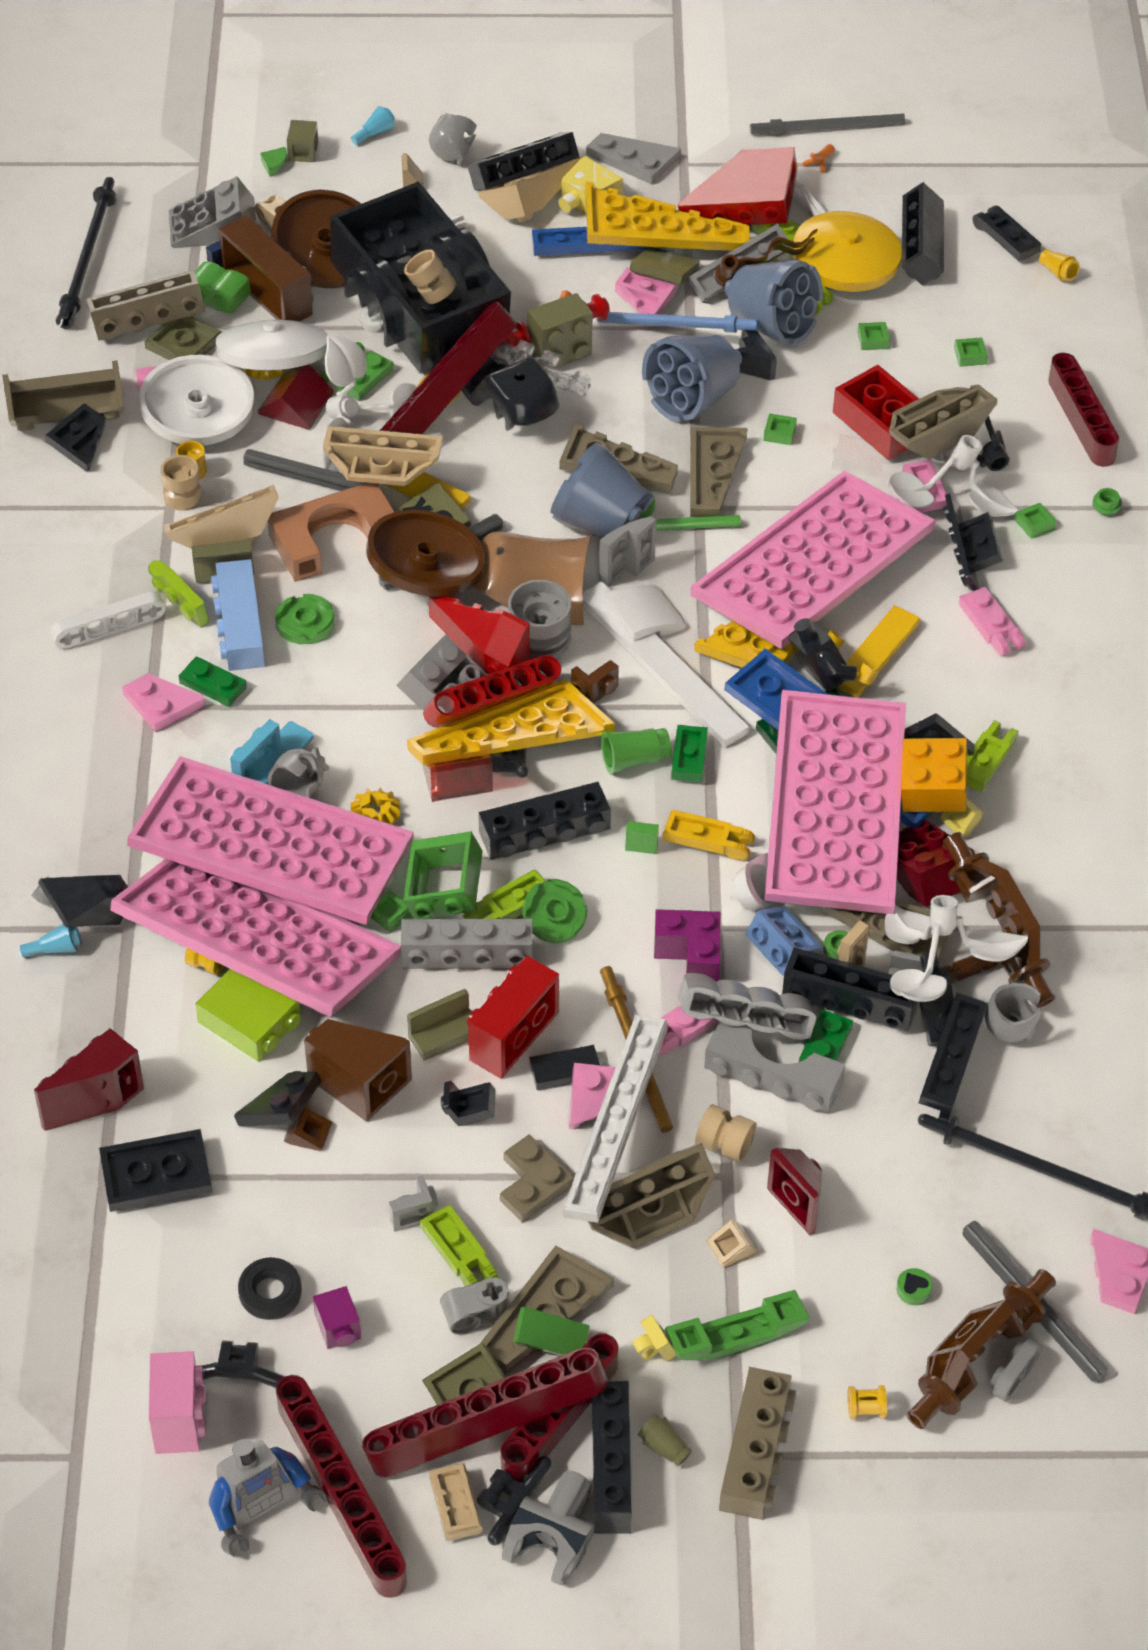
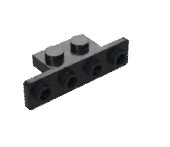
M951 493L945 495L947 506L943 507L948 522L952 523V527L948 528L953 543L957 544V548L953 549L956 560L963 568L959 570V575L965 587L970 586L972 591L980 589L976 572L1003 561L993 519L989 512H986L963 522L958 504Z

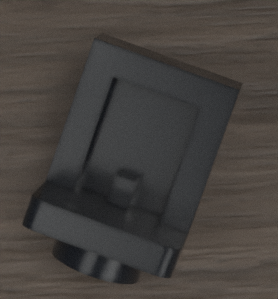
M452 1081L444 1082V1093L441 1096L442 1110L458 1126L492 1118L495 1116L496 1089L490 1082L461 1090Z

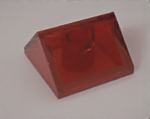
M489 755L423 765L432 802L493 792L492 757Z

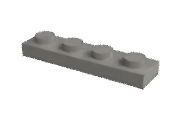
M776 224L728 254L736 256L737 259L744 257L761 258L767 253L769 244L774 238H788L780 226ZM781 250L772 251L766 263L773 261L786 252ZM723 257L689 276L687 280L702 303L725 290V287L718 285L715 281V272L721 264Z

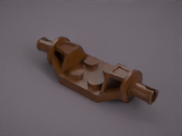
M953 833L943 840L944 846H946L956 864L948 872V878L956 882L966 903L985 899L990 916L993 919L997 918L1003 933L1028 936L1027 943L1018 953L1000 962L1010 976L1008 979L1009 984H1027L1034 987L1041 996L1039 1004L1036 1005L1037 1008L1050 1004L1056 997L1042 976V973L1049 968L1050 962L1046 958L1040 959V925L1009 871L989 862V856L985 852L973 855L963 839L962 833ZM1017 957H1018V961H1019V966H1018V964H1017V962H1016V960H1015V958H1017Z
M1044 1269L1038 1270L1025 1286L1016 1282H1009L1003 1288L1004 1300L971 1310L927 1357L926 1374L918 1380V1386L924 1396L906 1413L908 1420L916 1428L924 1429L939 1411L948 1415H955L960 1411V1402L978 1385L968 1363L975 1361L984 1353L986 1348L983 1345L990 1337L995 1338L999 1334L1004 1335L1008 1339L1020 1337L1026 1333L1033 1323H1039L1044 1319L1046 1311L1041 1303V1299L1056 1285L1055 1278Z

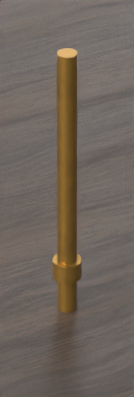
M605 966L600 969V974L606 987L604 994L609 1006L614 1008L626 1040L633 1022L625 1003L627 996L623 986L618 984L612 967ZM652 1073L645 1092L660 1131L666 1133L673 1129V1124Z

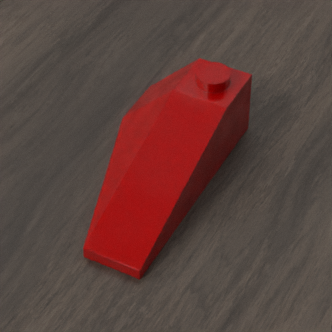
M428 596L429 617L487 675L530 660V623L504 610L496 609L494 612L484 610L483 605L475 603L470 607L464 605L459 599L447 596Z

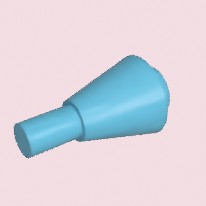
M377 106L362 126V129L351 136V141L357 146L368 137L394 128L395 118L393 113L386 107Z
M62 924L40 937L39 940L20 945V951L23 958L41 952H77V945L82 944L78 927H65Z

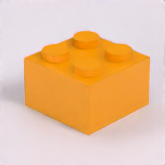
M966 738L903 739L901 776L903 812H966L968 767Z

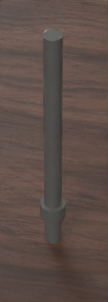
M905 114L796 121L771 119L770 122L751 123L750 134L771 133V135H782L783 132L905 124Z

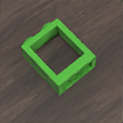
M472 831L412 841L403 901L414 919H430L475 911L483 850ZM463 864L460 889L426 894L430 869Z

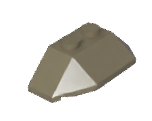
M979 384L970 385V388L955 387L936 390L894 411L889 434L907 449L930 460L957 446L963 435L974 437L997 405L998 399Z
M699 1143L661 1157L614 1178L598 1223L588 1221L591 1230L627 1247L636 1248L693 1222L704 1201L709 1185L715 1176L703 1144Z

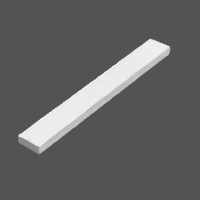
M603 582L583 591V607L703 727H708V732L724 748L749 734V726L655 633L635 641L631 638L605 602V593L611 592V590Z
M635 1015L563 1208L564 1217L598 1223L668 1029L667 1019Z

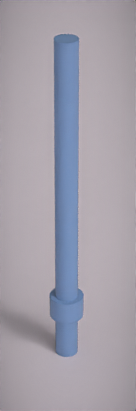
M610 312L608 313L607 320L601 322L597 319V322L711 328L724 329V332L736 333L737 330H759V320L738 319V316L733 315L717 318Z

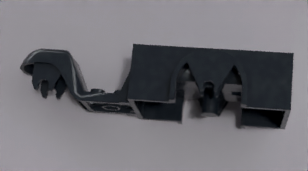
M419 181L330 216V262L345 279L344 295L346 298L358 294L360 305L362 308L367 306L370 318L375 316L380 310L384 326V345L387 348L397 344L420 374L434 369L491 304L499 302L510 314L511 291L490 267L485 252L476 237L467 228L456 226ZM433 250L442 261L443 267L447 268L456 281L455 288L445 299L429 304L418 292L417 287L406 276L404 269L408 262L398 263L397 260L408 255L412 259L422 251ZM450 310H454V311H452V312H450V313H447V314H445V315H441V314H443V313H445V312H448V311H450ZM499 347L461 390L471 404L475 406L485 403L490 398L493 399L496 418L501 419L504 417L507 431L513 429L515 425L528 426L552 416L560 406L557 391L551 378L532 357L510 364L500 352Z

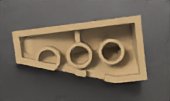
M582 157L478 192L479 198L505 220L517 218L518 222L533 218L532 213L543 209L561 189L562 178Z

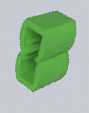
M203 262L194 271L204 305H211L218 311L234 313L251 294L249 278L240 272L225 270L223 267L212 262Z

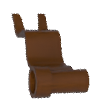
M818 229L813 230L802 242H794L783 237L774 238L769 244L767 253L761 258L744 257L737 259L732 254L725 255L721 264L716 269L715 281L718 285L725 287L726 282L730 279L732 280L735 273L744 265L766 263L769 254L774 250H781L791 255L801 254L809 244L814 242L815 238L811 237L817 233Z

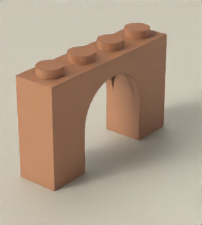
M365 483L271 513L267 521L268 533L295 582L322 573L321 553L312 538V535L317 530L331 524H347L361 530L368 539L369 531L374 523L394 511L378 483Z

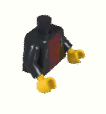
M808 618L801 619L795 623V632L789 636V641L803 669L826 692L830 693L847 680L854 681L857 679L866 685H871L879 672L872 666L863 663L860 670L857 671L856 666L846 664L839 652V648L845 640L838 637V632L830 630L827 634L814 621H810Z

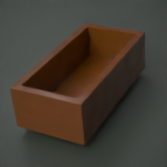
M246 215L219 228L223 268L240 272L248 277L251 289L250 296L276 320L298 322L313 315L311 273L305 266H301L290 252H286L273 237L268 236L262 230L258 223H254Z

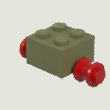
M577 293L529 309L527 310V326L523 321H518L515 329L502 342L499 349L510 355L515 352V346L521 345L524 349H527L529 355L544 371L592 355V322L594 318L601 322L607 320L608 313H610L609 303L606 298H602L599 294L592 295L591 302L586 303Z

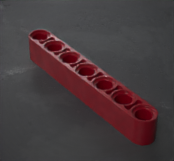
M499 302L491 304L483 311L379 431L423 435L516 327L517 322Z
M577 1349L374 1429L364 1437L362 1449L375 1475L385 1478L596 1396L606 1388L608 1379L600 1358L594 1349Z
M298 1375L283 1377L276 1385L277 1405L281 1418L318 1486L326 1494L331 1510L374 1589L383 1597L392 1598L400 1595L407 1584L406 1563L403 1555L307 1382ZM290 1396L300 1397L296 1400H287ZM307 1424L316 1425L311 1429L302 1428L304 1425ZM324 1452L332 1454L326 1458L318 1457L319 1454ZM340 1481L348 1483L343 1487L333 1486L336 1482ZM353 1511L364 1512L363 1515L358 1517L349 1515ZM372 1540L381 1542L375 1547L365 1545ZM389 1570L398 1573L393 1577H384L381 1575L385 1571Z

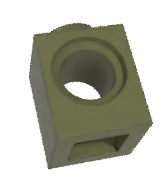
M291 120L287 136L288 161L314 162L319 143L317 121Z

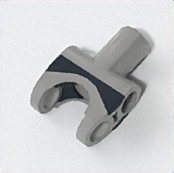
M565 1471L548 1504L526 1496L511 1522L503 1547L502 1560L512 1564L518 1556H521L524 1551L531 1547L540 1546L548 1548L557 1558L551 1581L559 1585L565 1584L580 1564L594 1534L595 1525L577 1518L593 1488L592 1483L585 1476L577 1472Z

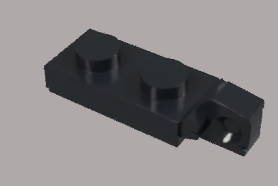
M925 952L920 957L922 972L924 973L927 969L930 952ZM937 953L931 975L944 977L947 988L945 993L935 1000L919 1001L928 1046L939 1044L954 1001L950 975H948L946 967L940 968Z

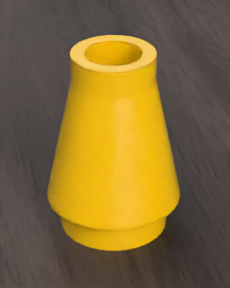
M1045 249L1040 254L1039 263L1045 266L1060 281H1072L1078 275L1080 264L1074 256L1053 252L1049 249Z

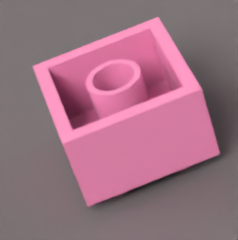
M194 1351L150 1353L149 1422L155 1454L199 1452V1438L206 1437V1418L203 1415V1405H206V1384L203 1383V1365H196Z

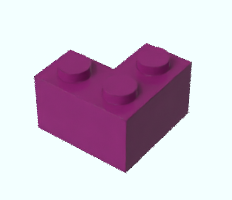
M656 909L654 959L686 960V974L700 973L711 977L715 981H719L721 912Z

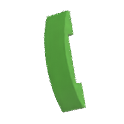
M796 1290L764 1298L761 1307L702 1324L699 1317L666 1326L665 1332L678 1360H707L740 1353L776 1340L808 1323L810 1318Z

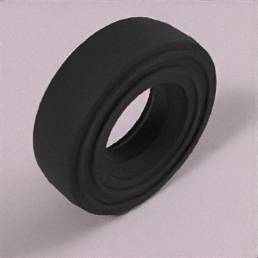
M275 1257L256 1260L248 1265L240 1276L238 1282L240 1302L245 1310L254 1317L265 1320L281 1318L293 1311L299 1303L302 1294L301 1278L295 1267L286 1260ZM267 1278L278 1279L284 1286L282 1293L272 1299L261 1297L257 1293L256 1288L262 1280Z

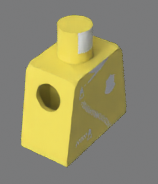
M584 156L562 178L561 198L558 203L560 208L566 213L576 208L586 214V181L595 183L594 188L608 191L609 187L619 190L618 194L622 195L623 178Z

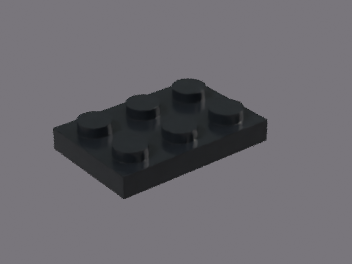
M201 1129L99 1148L110 1212L212 1193Z

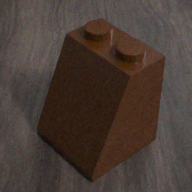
M326 1019L319 1027L312 1028L304 1039L307 1072L317 1071L321 1080L319 1087L366 1122L412 1081L410 1041L404 1037Z

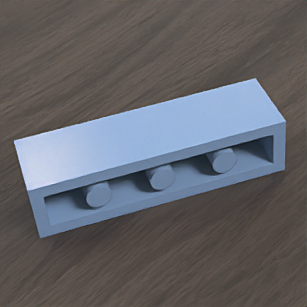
M251 559L216 563L217 575L211 576L213 594L219 593V597H214L216 615H222V619H216L218 637H225V641H219L221 659H227L229 671L265 667Z

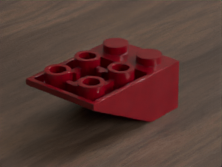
M923 820L918 828L910 826V828L907 827L899 830L896 879L907 894L925 907L930 906L932 898L936 896H953L961 892L956 882L948 878V872L956 865L943 844V840L950 835L927 820ZM969 847L972 854L975 855V851Z
M109 1028L102 1035L94 1037L88 1046L76 1056L68 1058L63 1066L54 1074L42 1079L34 1089L42 1129L46 1131L116 1111L144 1090L138 1050Z

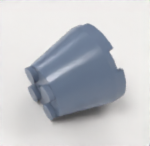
M786 260L744 265L735 273L732 280L730 279L726 282L725 294L728 296L731 315L738 316V319L759 320L758 331L779 343L795 345L805 340L817 323L813 318L818 301L823 300V287L821 277L815 266L801 260Z
M717 335L669 336L658 340L649 346L642 363V378L647 380L653 396L651 403L664 417L675 422L687 421L700 416L729 390L735 387L740 375L742 356L728 341Z
M594 443L580 457L577 462L579 465L571 473L569 479L564 480L550 510V513L553 514L552 518L557 522L603 538L627 523L642 519L643 517L640 516L641 512L647 510L654 496L649 494L607 448L599 443Z

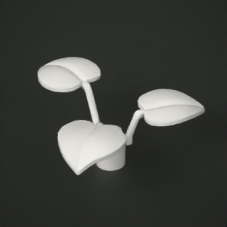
M327 336L325 355L327 376L333 384L346 387L342 391H338L336 393L337 396L329 398L326 403V412L332 420L326 426L323 443L328 426L351 428L352 421L347 418H352L359 410L388 409L392 410V417L417 386L411 383L398 384L391 393L392 404L358 405V402L352 396L345 394L356 385L355 378H360L366 373L367 362L365 354L355 342L348 338ZM323 450L325 469L337 468Z
M963 435L957 446L931 459L936 463H944L945 465L929 483L923 485L919 478L907 472L894 473L888 481V487L901 502L914 508H926L934 501L933 495L928 490L950 466L959 470H966L971 467L969 487L972 490L968 493V499L977 510L983 514L989 512L990 516L993 517L1014 515L1019 511L994 486L983 481L975 483L976 469L980 464L975 459L982 449V444L971 435Z
M947 895L932 898L930 917L904 910L895 905L894 913L886 914L885 917L886 935L891 940L903 944H914L920 939L928 940L931 937L932 942L925 973L916 969L900 970L891 977L890 987L898 996H903L913 1001L926 1002L941 997L947 988L946 979L941 976L931 975L939 935H950L956 926L963 944L971 946L970 953L974 957L987 961H1004L1013 957L1027 943L1028 936L991 930H976L970 932L967 936L963 926V916H957L958 902L955 898Z

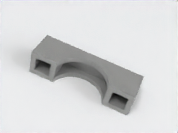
M719 1022L705 1050L704 1068L711 1070L714 1074L719 1076L725 1075L741 1081L746 1086L757 1087L771 1092L779 1098H787L801 1103L811 1110H820L829 1114L843 1085L845 1064L813 1053L801 1062L793 1064H781L770 1061L755 1048L752 1040V1030L742 1026H731Z

